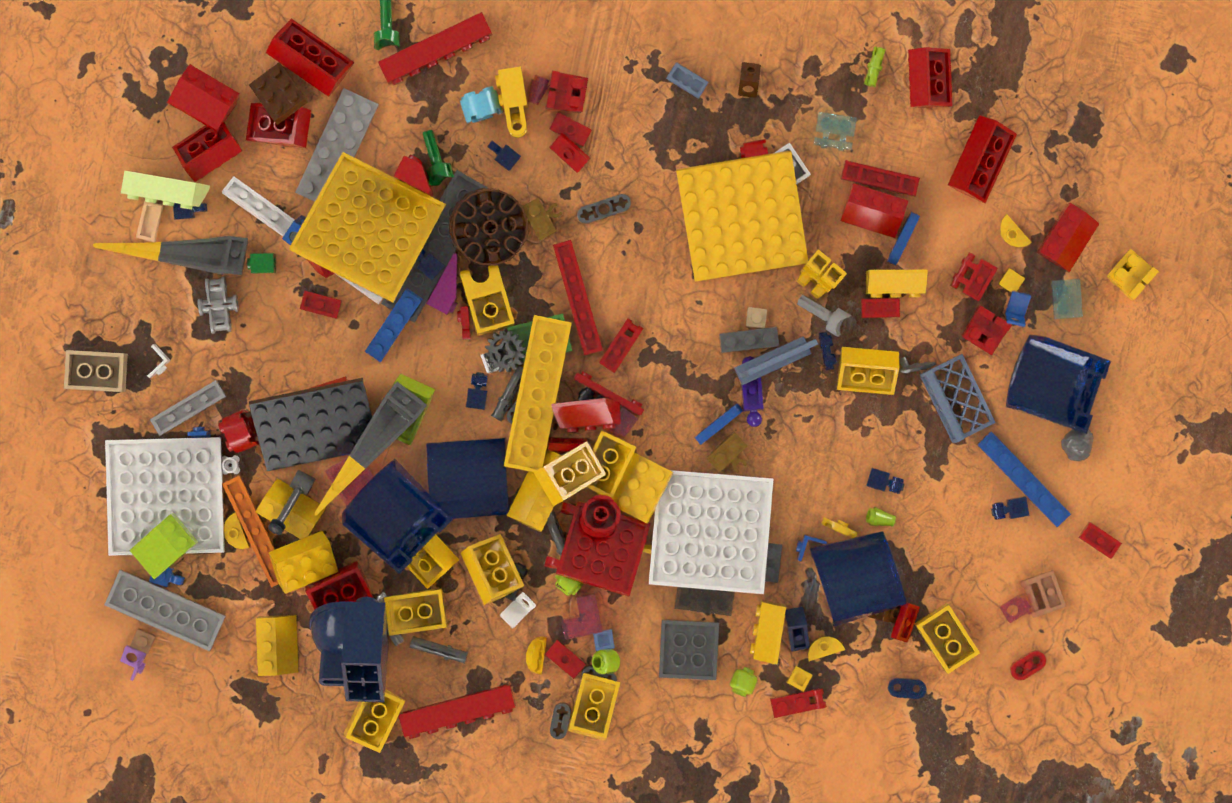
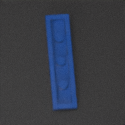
M406 289L365 352L381 362L423 299L409 289Z

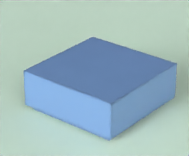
M612 629L593 632L596 651L615 648Z

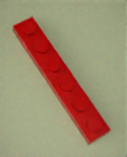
M568 240L554 244L553 248L584 356L602 351V345L572 241Z

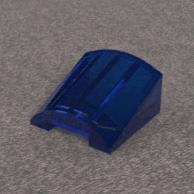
M1029 335L1019 354L1010 379L1006 408L1087 434L1093 415H1090L1101 379L1106 378L1111 361L1044 336Z
M505 438L427 443L431 521L508 514L507 467L504 466L506 457Z
M393 459L359 491L342 512V524L399 574L413 561L412 558L437 532L440 533L453 520L396 459Z
M883 531L810 549V556L814 559L831 612L833 627L907 604L896 564Z

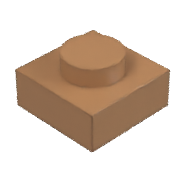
M137 629L130 647L148 654L156 636Z

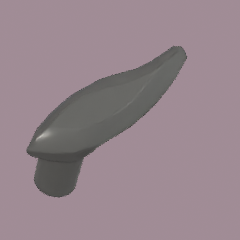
M903 357L899 359L902 366L899 372L910 373L930 368L936 365V363L925 362L909 365L907 358Z

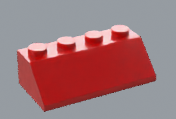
M292 18L272 38L266 50V54L328 97L339 86L354 64L352 60Z
M979 115L955 170L950 177L948 186L986 204L1017 133L997 120Z

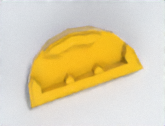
M1006 214L1001 220L1000 235L1004 242L1017 248L1031 244L1032 242Z
M235 512L225 521L224 537L234 548H250Z
M824 517L821 522L822 525L853 539H856L858 532L847 528L849 524L839 519L836 523Z
M540 636L535 638L530 643L526 652L528 668L531 672L542 675L547 637Z
M830 636L820 637L814 640L810 646L808 661L844 651L845 648L836 638Z

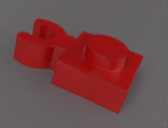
M469 306L460 307V311H457V320L461 322L462 339L464 340L471 339Z

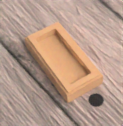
M144 201L136 238L156 242L164 205Z

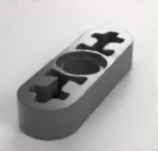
M619 194L583 206L578 210V220L583 224H589L627 211L630 208L631 200L627 195ZM619 198L628 201L625 204V208L621 206L615 207L617 210L613 212L612 204L609 202L614 200V204L618 203ZM603 203L610 207V211L605 215L601 214L598 210L599 206ZM596 206L595 210L599 217L594 218V214L589 216V220L580 217L583 214V210L591 212L593 211L591 207Z

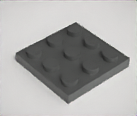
M662 620L659 678L716 680L719 622Z

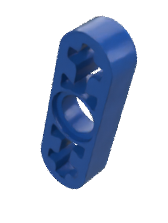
M910 212L887 262L895 266L897 265L920 215Z
M738 403L735 404L694 438L700 445L743 412V409Z

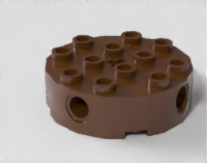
M479 188L466 193L455 204L450 215L449 233L454 247L465 258L480 265L496 266L510 261L521 250L528 235V220L524 208L513 196L496 188ZM487 223L492 224V227L489 228V231L485 229Z

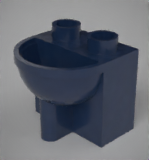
M361 597L356 602H333L316 608L310 615L309 628L313 641L321 652L319 684L324 686H344L346 701L385 702L389 645L385 602H378V600L372 597Z

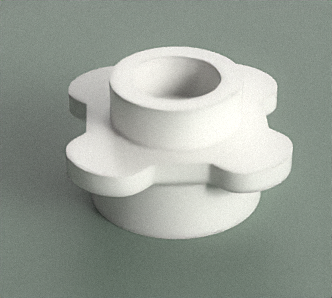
M236 455L233 457L223 456L222 474H238L240 472L238 467L240 458Z

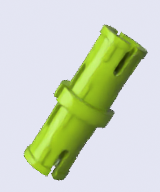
M877 47L873 48L870 63L867 65L868 72L864 84L870 87H876L879 72L883 68L881 65L886 50L878 47V49Z

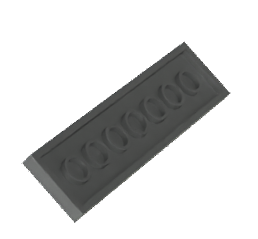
M458 170L455 172L454 177L439 200L445 203L446 206L394 303L384 298L381 304L392 310L404 291L409 289L423 299L409 319L414 323L416 322L453 253L456 251L449 233L450 215L455 204L466 193L488 187Z

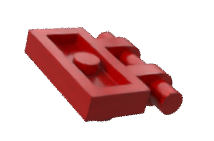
M969 252L967 257L963 258L958 273H955L952 277L954 280L950 286L957 289L960 283L965 285L962 293L979 302L998 268L983 259H980L977 265L974 264L975 255ZM970 268L974 271L968 280L964 276Z

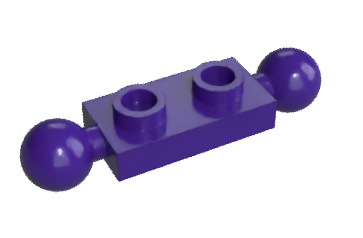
M745 357L742 364L754 359V357ZM761 377L744 385L741 384L743 411H750L747 416V423L751 427H757L762 422V417L758 413V411H763L764 409Z

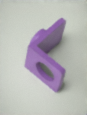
M127 645L120 661L134 667L130 679L133 681L138 673L141 674L146 664L143 662L146 653ZM134 653L137 656V660L130 661L127 658V654Z

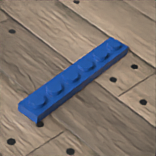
M990 431L977 444L1056 527L1071 515L993 432Z

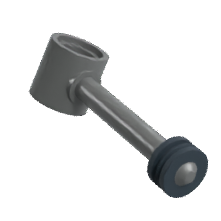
M300 470L297 471L290 484V487L294 489L278 518L272 519L268 526L271 532L277 535L283 533L286 528L284 522L300 494L308 495L316 480L315 478Z

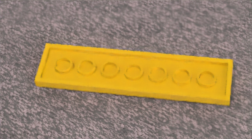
M537 315L533 317L504 462L505 467L536 472L543 467L554 414L551 404L556 403L571 322Z

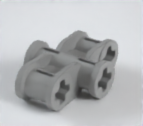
M225 276L214 280L206 278L207 300L198 299L199 315L203 316L204 313H209L212 334H215L216 331L225 330L231 332L229 311H239L238 297L236 294L233 297L227 296Z

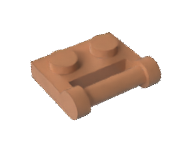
M1053 570L1020 581L1031 605L1033 618L1066 607ZM1034 583H1037L1045 605L1044 608H1039L1031 586Z

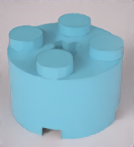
M493 86L482 89L478 94H475V91L461 97L460 104L467 124L471 121L475 123L492 118L494 113L498 115L503 113L497 90H494Z

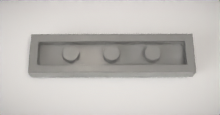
M217 380L151 418L150 421L159 436L222 400L226 395Z

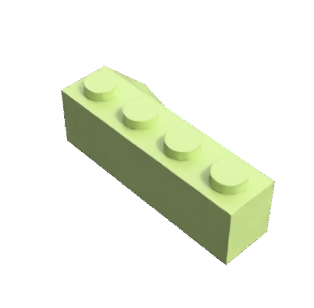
M124 171L121 194H127V198L139 200V197H144L145 202L151 203L162 200V205L174 206L175 203L181 204L180 208L192 210V206L200 207L210 189V185Z

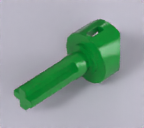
M380 0L381 30L374 32V49L379 51L386 46H397L400 48V34L398 31L392 30L391 0Z
M433 130L424 131L423 137L432 165L426 169V174L430 186H438L445 178L454 177L450 163H442Z

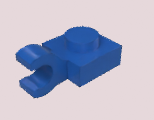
M169 567L155 580L150 575L149 582L169 587L170 582L183 585L185 577L172 574L174 568Z

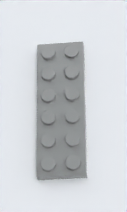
M343 88L295 193L314 202L316 201L342 152L355 158L379 104Z
M119 570L104 604L208 651H211L226 617L224 614L123 570Z

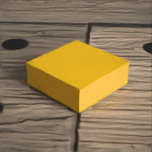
M1008 268L998 285L1012 293V291L1019 289L1025 278Z
M795 665L787 683L804 692L813 675Z

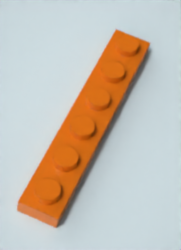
M239 475L222 483L272 588L279 583L269 552L276 549L259 514L256 513L257 509Z

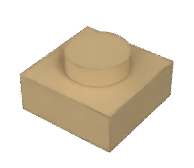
M748 307L746 326L765 328L767 309Z

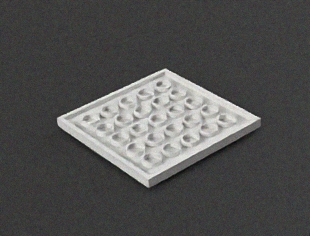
M222 437L105 440L108 556L133 555L129 550L172 513L179 518L198 541L185 554L225 552Z
M672 471L674 473L655 508L649 585L764 594L774 479Z

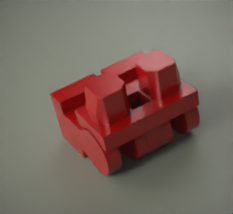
M552 70L549 89L555 91L549 90L546 109L572 113L583 112L588 78Z
M978 305L962 337L988 354L993 355L1012 325L1002 318L995 316L994 313L981 305Z

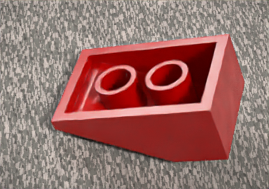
M251 103L246 141L306 148L311 110L301 107L277 125L262 103Z

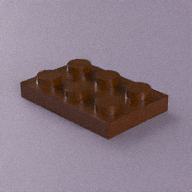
M277 63L249 84L277 125L308 103L281 63Z

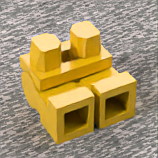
M819 249L802 268L801 274L797 279V282L803 287L810 281L816 285L810 293L817 299L827 294L832 288L834 289L847 274L834 262L828 268L827 265L831 262V259Z
M1129 249L1107 274V278L1132 301L1146 287L1144 285H1148L1159 271L1149 265L1132 249Z

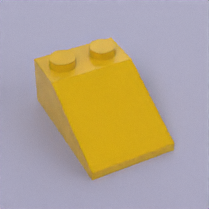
M587 441L534 472L553 506L606 475Z
M442 588L384 597L389 636L447 628Z
M583 673L567 731L605 740L620 682Z

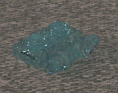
M818 112L815 132H822L823 136L822 138L815 137L814 145H819L821 148L826 149L827 147L838 148L840 151H844V149L852 150L853 143L845 141L846 136L854 137L857 117ZM829 134L840 135L839 141L828 139Z

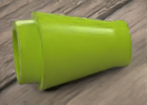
M876 507L869 508L866 515V523H870L871 526L893 527L896 521V516Z

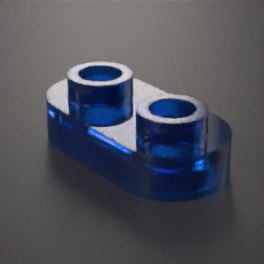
M827 332L819 333V341L825 370H832L834 365H837L835 353L831 354L830 346H833L832 337L827 335Z
M893 678L889 681L887 687L889 693L897 698L920 699L926 694V685L919 679ZM895 684H900L899 690H894ZM915 685L919 686L918 692L913 691Z

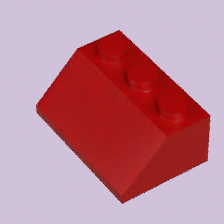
M932 47L909 49L910 107H952L950 49Z
M189 64L179 78L167 103L218 132L237 105L240 93Z
M225 122L218 132L205 125L172 147L182 167L194 183L243 151Z
M411 154L409 157L404 155L394 177L432 197L433 191L429 184L426 170L422 165L423 162Z
M853 183L840 221L895 238L902 223L908 200Z
M1068 203L1036 253L1069 273L1096 231L1099 223L1082 209L1072 203Z
M601 398L551 404L560 429L567 430V433H577L579 429L596 431V427L614 429V425H621L620 402Z
M358 561L338 569V572L305 586V592L314 610L328 603L356 602L361 597L374 598Z

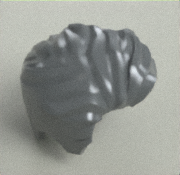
M1075 426L1061 440V446L1070 460L1082 461L1090 456L1094 437L1086 427Z

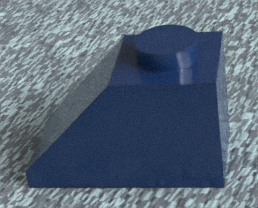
M803 607L787 609L785 621L791 652L809 649L808 628Z

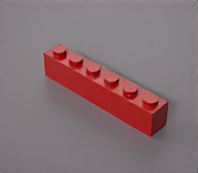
M481 12L378 61V64L387 83H392L394 86L403 82V78L408 75L414 77L420 74V70L425 67L430 69L437 66V61L441 59L447 61L455 57V53L460 50L466 52L472 49V45L477 42L482 44L489 41L492 32Z
M509 683L399 713L398 717L404 737L409 736V739L420 737L422 732L427 731L428 734L438 732V728L446 726V729L457 727V723L460 722L469 724L475 722V718L482 716L483 719L494 717V713L502 712V714L513 712L512 708H516L511 684Z

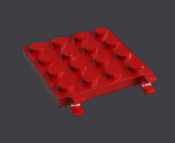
M578 501L577 505L573 506L563 502L560 513L573 515L560 560L547 556L544 566L556 568V575L629 597L651 523L647 524L641 520L621 515L615 531L610 536L595 538L585 533L580 524V514L585 503ZM598 514V518L602 519L601 514Z

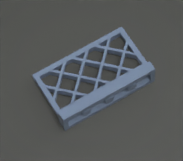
M803 336L745 362L734 369L741 384L744 385L810 355L811 351L809 348L818 345L816 339L806 342Z
M963 354L919 374L952 443H957L996 423ZM957 360H960L963 366L961 373L951 370L953 363ZM939 369L947 371L945 380H938L934 372ZM950 373L959 376L957 386L947 383ZM962 378L969 379L971 383L969 390L960 388ZM946 386L955 389L952 399L945 396ZM958 390L968 393L965 403L956 400ZM971 395L977 396L979 399L977 408L968 405ZM954 403L964 406L961 416L954 414L952 410ZM967 407L976 410L973 420L964 418ZM979 412L986 414L989 421L985 424L976 422ZM963 420L972 423L970 431L965 434L961 429Z

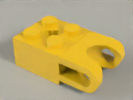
M520 66L498 70L499 75L495 76L497 89L501 88L502 94L498 95L499 103L505 109L509 133L515 138H521L527 133L524 109L528 108ZM516 123L522 125V128L518 131L513 129V125Z
M488 265L489 278L483 283L475 282L468 270L460 271V278L477 336L511 327L515 324L498 265ZM488 307H491L492 310H496V312H494L492 316L486 314L485 312L488 310Z

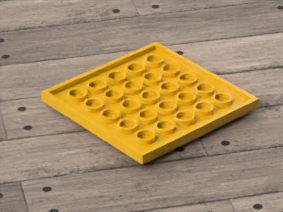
M791 150L676 169L695 282L806 264L808 262Z
M342 152L291 243L289 250L394 303L446 204Z

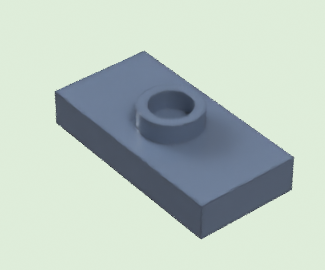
M677 62L666 78L698 99L709 83Z

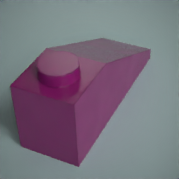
M453 253L427 302L428 305L446 315L449 312L453 313L458 304L455 302L457 299V254Z

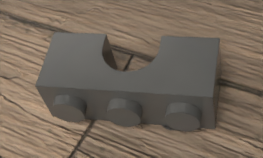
M777 327L719 334L721 353L779 346Z

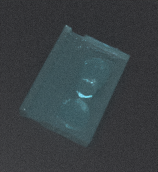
M1080 279L1051 281L1054 319L1083 317Z

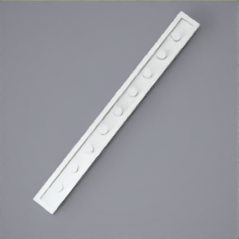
M234 176L222 190V194L281 236L285 235L294 221L292 217ZM297 232L290 233V239L292 241L297 235ZM339 276L378 305L382 301L383 297Z

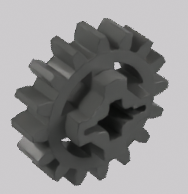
M500 331V335L494 333V339H488L490 345L485 346L489 350L488 353H485V356L490 357L487 363L493 362L492 368L496 369L499 367V372L504 370L511 372L512 368L514 370L518 369L517 364H523L524 362L521 358L526 357L523 350H526L527 347H522L521 345L524 340H518L519 334L512 336V331H508L507 334L505 331ZM504 339L500 345H496L499 340ZM504 348H506V351H508L507 355L505 352H503ZM511 358H515L512 363L508 364Z

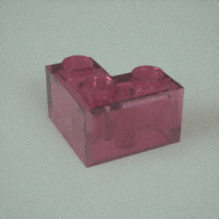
M595 593L576 596L580 615L561 619L565 640L603 632Z

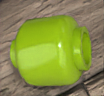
M559 575L555 576L557 579L555 586L567 596L571 594L575 596L584 585V583Z
M613 649L598 650L593 655L592 666L599 674H613L619 669L620 657Z
M744 667L743 670H735L730 681V686L733 688L732 692L743 697L751 695L758 682L757 677L753 675L754 671L747 667Z

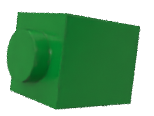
M250 254V258H247L248 270H251L252 274L276 273V254Z

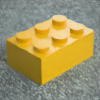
M323 531L269 552L277 581L285 594L338 572L330 542Z
M947 603L914 623L947 674L980 654Z

